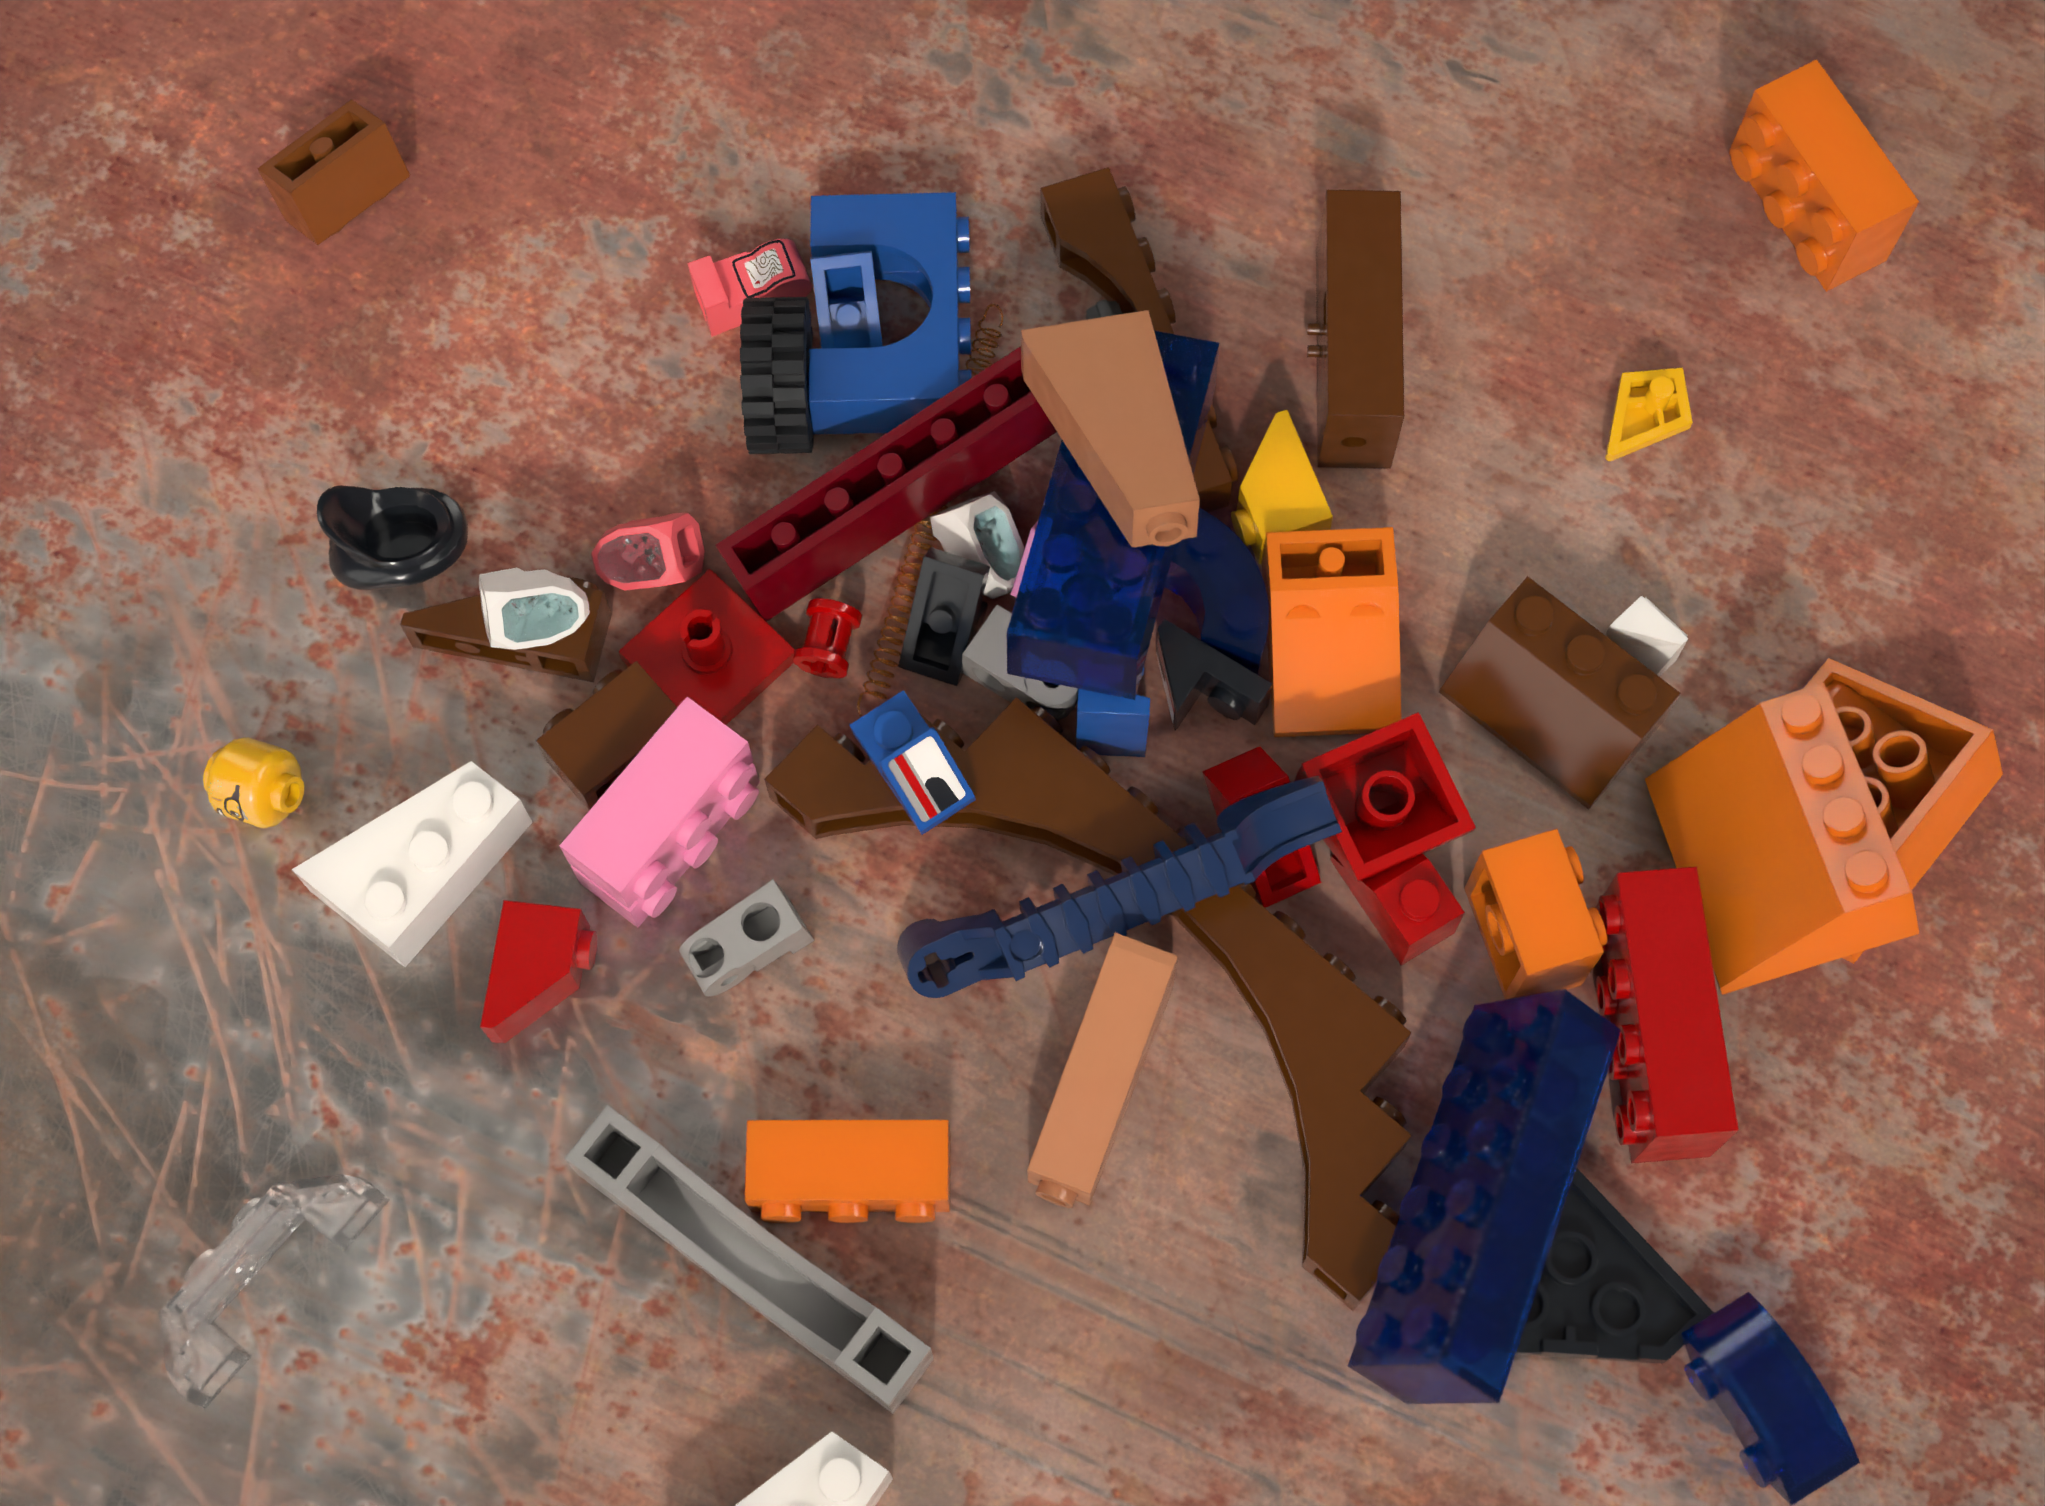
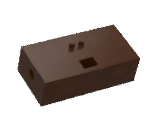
M1326 190L1316 246V323H1307V335H1315L1317 339V345L1307 346V357L1317 358V467L1391 469L1404 420L1401 191Z

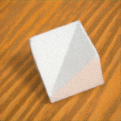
M1640 596L1609 626L1605 636L1658 676L1663 674L1677 660L1688 640L1686 633L1648 598Z

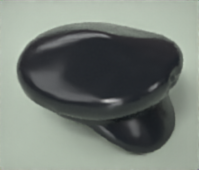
M340 485L327 489L318 499L317 520L323 532L330 538L328 552L330 569L339 582L350 588L379 590L422 583L451 567L462 555L468 542V521L463 508L447 494L434 489L394 487L372 490L364 487Z

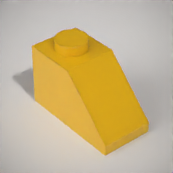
M1288 410L1275 413L1240 485L1237 510L1231 512L1233 528L1242 547L1251 545L1258 564H1261L1266 532L1330 530L1333 515Z

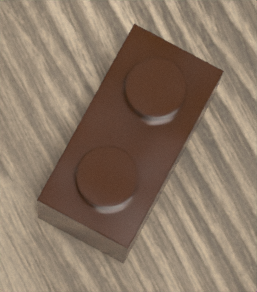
M636 661L624 671L617 669L603 677L595 686L593 695L575 710L569 708L556 714L545 725L543 735L536 742L546 762L583 805L590 810L677 707Z

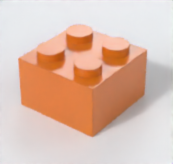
M1558 829L1481 851L1464 888L1508 1008L1581 986L1604 953L1602 946L1607 944L1603 920L1595 907L1587 908L1579 887L1584 881L1579 857L1572 846L1564 847Z

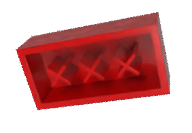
M1697 866L1617 873L1605 893L1600 895L1598 904L1595 907L1603 920L1607 935V944L1602 946L1604 953L1601 956L1604 976L1597 977L1596 997L1600 1014L1602 1016L1610 1015L1613 1040H1607L1606 1066L1610 1079L1619 1080L1623 1104L1617 1105L1615 1108L1617 1138L1620 1145H1629L1631 1164L1711 1157L1739 1131Z

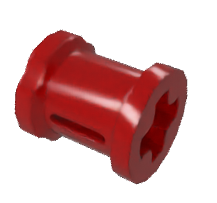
M825 598L812 599L808 602L806 609L810 622L802 648L795 650L793 663L801 670L812 675L824 678H844L847 676L849 663L845 660L850 637L852 630L860 627L862 614L856 608L840 601Z

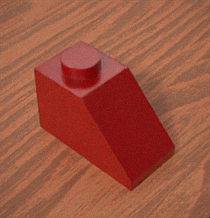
M1260 746L1202 771L1217 818L1225 808L1243 798L1290 783L1288 775ZM1308 845L1272 863L1258 876L1256 881L1250 884L1256 891L1258 902L1266 908L1322 882L1311 847Z
M1335 855L1331 856V862L1401 966L1455 934L1465 912L1425 855H1418L1358 883L1355 882Z
M503 900L480 1028L491 1042L505 1044L580 989L583 969L591 970L593 968L597 952V932L590 930V925L581 909Z

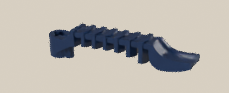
M1314 776L1243 798L1225 808L1218 815L1216 821L1220 833L1206 838L1193 822L1184 826L1186 847L1171 852L1163 840L1153 844L1154 860L1138 866L1133 858L1129 856L1121 860L1122 873L1104 880L1097 870L1087 874L1089 886L1071 894L1064 884L1058 885L1053 888L1055 900L1036 907L1032 900L1027 897L1019 901L1021 914L1002 921L995 909H992L983 914L950 920L923 919L914 922L902 932L897 944L898 957L909 983L922 996L941 998L981 980L1014 977L1015 981L1025 978V972L1044 964H1047L1050 968L1059 964V958L1081 950L1084 954L1093 950V944L1114 936L1115 932L1127 936V930L1146 922H1149L1152 926L1161 922V916L1181 908L1185 912L1195 908V903L1215 894L1219 898L1229 894V888L1241 883L1246 885L1256 881L1258 876L1267 867L1283 856L1342 832L1325 791L1326 788L1323 780L1319 776ZM936 952L938 960L934 963L926 964L924 957Z

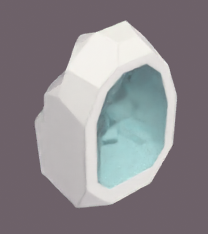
M995 491L969 499L929 516L933 536L940 541L945 552L990 566L984 591L985 596L994 599L1012 591L1025 548L1009 508Z
M511 568L479 574L482 613L491 647L516 650L552 644L574 633L590 613L586 593L570 578L559 576L548 570L523 571L519 568Z

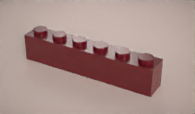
M1021 346L715 545L766 622L1057 432L1023 379Z

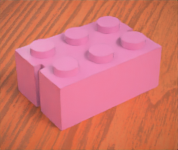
M686 697L559 845L568 863L571 864L570 867L578 882L637 928L648 916L652 918L659 916L673 900L677 892L675 883L690 866L694 869L700 867L710 857L718 843L716 835L731 817L735 820L740 819L755 802L759 793V789L756 787L760 781L755 765L752 763L753 757L748 741L689 697Z

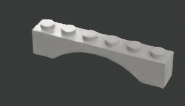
M608 1104L565 1157V1160L580 1177L890 1413L894 1414L934 1360L929 1346L876 1306L830 1277L759 1225L691 1171L661 1144Z

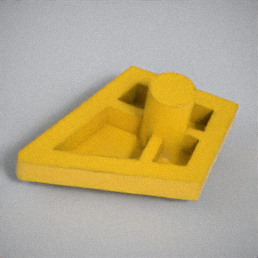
M1683 368L1622 373L1605 459L1607 461L1616 460L1691 428L1693 422Z

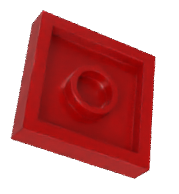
M709 569L618 652L621 660L628 667L637 661L677 708L686 697H689L727 725L793 664L795 649L721 578Z

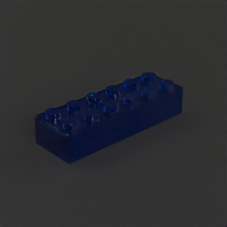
M1154 331L1190 466L1194 474L1216 389L1219 343ZM1061 440L1006 632L1007 674L1135 700L1175 544L1170 546H1156L1152 544L1132 548L1063 440Z
M1566 989L1474 1005L1472 1013L1464 1024L1461 1045L1452 1070L1443 1083L1442 1099L1431 1130L1423 1140L1421 1146L1422 1155L1411 1187L1401 1202L1400 1218L1388 1252L1380 1262L1378 1268L1379 1278L1367 1312L1357 1327L1356 1343L1348 1363L1349 1368L1406 1404L1500 1403L1621 1029Z

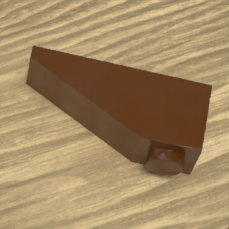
M568 577L586 593L590 613L574 633L549 645L516 650L491 647L486 633L480 594L403 613L400 625L412 647L594 683L612 612L604 591L599 590L596 585L589 581ZM563 595L557 597L553 606L556 611L569 610L574 601Z

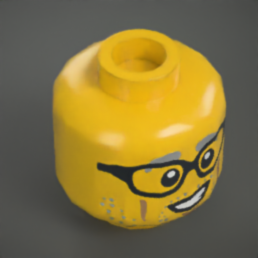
M249 737L234 739L218 749L210 757L204 770V788L213 809L218 814L258 828H269L278 825L298 808L303 799L304 782L302 780L301 767L295 755L281 747Z

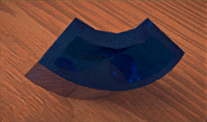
M1199 508L1197 537L1183 539L1176 544L1170 545L1166 552L1162 586L1182 597L1196 615L1201 633V641L1259 675L1269 627V603L1264 579L1255 559L1242 540L1219 519Z
M1749 1292L1681 1333L1690 1362L1684 1366L1690 1383L1705 1401L1708 1402L1713 1399L1728 1419L1744 1447L1739 1452L1740 1459L1749 1475L1760 1487L1765 1488L1770 1484L1792 1506L1860 1463L1845 1425L1816 1374L1782 1327Z

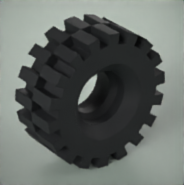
M807 297L745 298L741 310L742 324H740V383L742 389V415H744L743 427L747 450H749V454L812 453L814 435L809 408V349H813V330L811 327L809 299Z

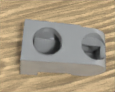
M996 605L962 654L963 674L1009 702H1012L1017 697L1031 710L1037 705L1049 712L1057 721L1066 718L1074 710L1078 701L1079 672L1075 664L1069 658L1057 653L1044 654L1039 649L1017 637L1018 617Z
M771 880L696 931L681 945L679 953L705 996L711 997L731 989L743 981L751 972L761 970L790 951L794 954L815 940L786 893L774 880Z

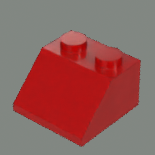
M1419 712L1301 763L1294 780L1298 781L1314 776H1319L1323 780L1336 820L1339 822L1342 830L1341 833L1325 838L1323 841L1356 883L1476 829Z

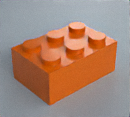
M1816 59L1754 91L1729 151L1731 162L1737 175L1743 181L1750 182L1762 199L1769 221L1776 228H1782L1796 248L1797 258L1802 268L1809 275L1815 276L1827 292L1886 262L1919 201Z

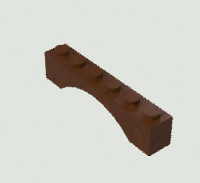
M1109 167L1041 187V220L1059 267L1086 282L1107 301H1116L1120 306L1122 314L1149 310L1200 499L1198 516L1229 506L1232 482L1238 481L1235 460L1227 445L1219 447L1212 429L1217 427V419L1213 404L1206 392L1198 394L1191 376L1196 375V365L1191 348L1186 340L1178 342L1171 324L1176 322L1173 303L1167 289L1157 290L1151 273L1155 272L1156 269L1154 256L1147 238L1137 239L1131 222H1134L1136 217L1128 189L1125 186L1117 188Z

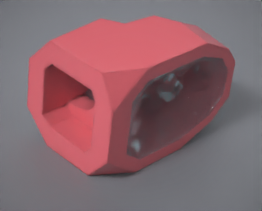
M673 513L660 517L632 520L616 525L605 531L591 552L597 575L605 583L622 590L661 587L686 582L702 573L705 555L699 523L689 513Z

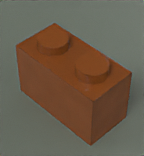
M352 99L257 168L285 221L317 245L338 233L348 222L376 201L385 198L392 189L411 176L385 122Z

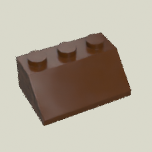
M1528 576L1489 619L1439 691L1441 695L1588 810L1664 722L1681 694Z

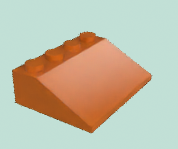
M1828 658L1804 688L1825 682L1911 890H1913L2003 775L1994 731L1980 723ZM1864 951L1843 957V959L1854 964Z
M1825 682L1759 703L1645 778L1646 786L1676 868L1697 866L1713 971L1722 995L1920 934L1912 890Z

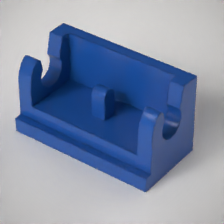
M1080 651L1076 748L1078 750L1082 746H1087L1098 755L1145 757L1150 717V698L1133 693L1130 695H1120L1113 690L1111 685L1115 678L1122 675L1131 678L1143 676L1144 666L1140 663L1123 658L1093 657V651Z

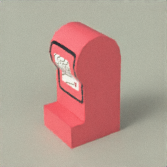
M789 239L771 240L759 245L752 252H743L714 263L711 256L687 263L694 293L712 337L739 327L742 324L741 310L745 298L807 297L812 290V283L794 241Z

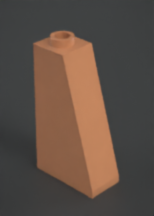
M1149 310L1021 330V370L1025 383L1132 548L1152 544L1156 546H1170L1183 539L1197 537L1200 499Z
M1116 932L1114 933L1027 1169L1028 1182L1038 1186L1035 1194L1040 1198L1065 1208H1073L1075 1200L1090 1206L1171 996L1178 960L1177 955Z

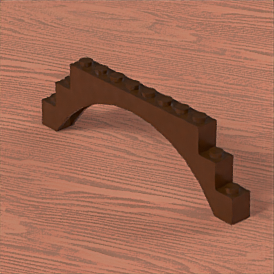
M1016 697L965 751L962 750L964 746L963 740L948 724L940 719H936L932 724L922 716L929 728H935L976 798L974 802L935 827L977 828L1045 844L1114 876L1122 873L1121 860L1129 856L1133 858L1138 866L1154 860L1153 844L1163 840L1171 852L1187 846L1184 828L1179 827L1174 831L1156 816L1159 813L1158 808L1147 795L1133 786L1126 791L1108 775L1111 772L1109 766L1095 751L1087 746H1082L1079 750L1060 735L1063 729L1058 721L1040 706L1036 705L1031 710ZM818 724L764 779L770 799L815 839L902 825L915 826L871 759L865 765L862 764L866 759L864 754L848 737L842 733H837L834 737H831ZM1241 883L1229 888V894L1219 898L1215 894L1196 902L1195 908L1185 912L1181 908L1169 914L1225 970L1266 1035L1292 1102L1305 1173L1302 1267L1349 1309L1354 1311L1405 1252L1412 1241L1403 1233L1407 1227L1406 1223L1393 1209L1380 1200H1375L1371 1205L1363 1198V1195L1404 1150L1412 1136L1403 1128L1407 1122L1393 1105L1381 1097L1377 1096L1371 1101L1364 1095L1368 1088L1404 1049L1412 1032L1404 1026L1406 1018L1395 1005L1379 995L1374 999L1369 997L1353 983L1356 977L1343 961L1330 953H1326L1322 957L1303 941L1306 934L1291 917L1281 911L1271 914L1254 899L1256 891L1251 884L1245 885Z

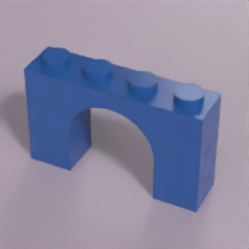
M956 192L811 196L810 247L812 257L871 251L875 279L889 280L911 288L925 300L930 308L926 319L920 327L896 343L866 348L809 349V408L813 435L888 433L972 378L971 369L960 370V355H971V318H959V304L971 303L970 267H958V253H970L969 216L957 217Z

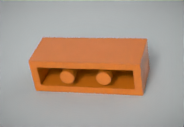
M747 1120L745 1202L751 1212H761L762 1221L771 1223L801 1221V1212H828V1220L839 1223L868 1221V1212H895V1220L900 1222H932L935 1220V1212H950L951 1133L949 1120Z

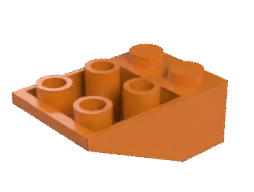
M1393 527L1266 532L1261 567L1270 683L1273 684L1271 704L1274 737L1366 734L1401 720L1399 592Z

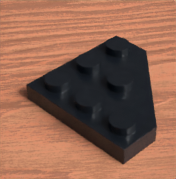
M1573 1163L1563 1170L1424 1299V1302L1469 1351L1658 1364L1668 1361L1716 1315Z

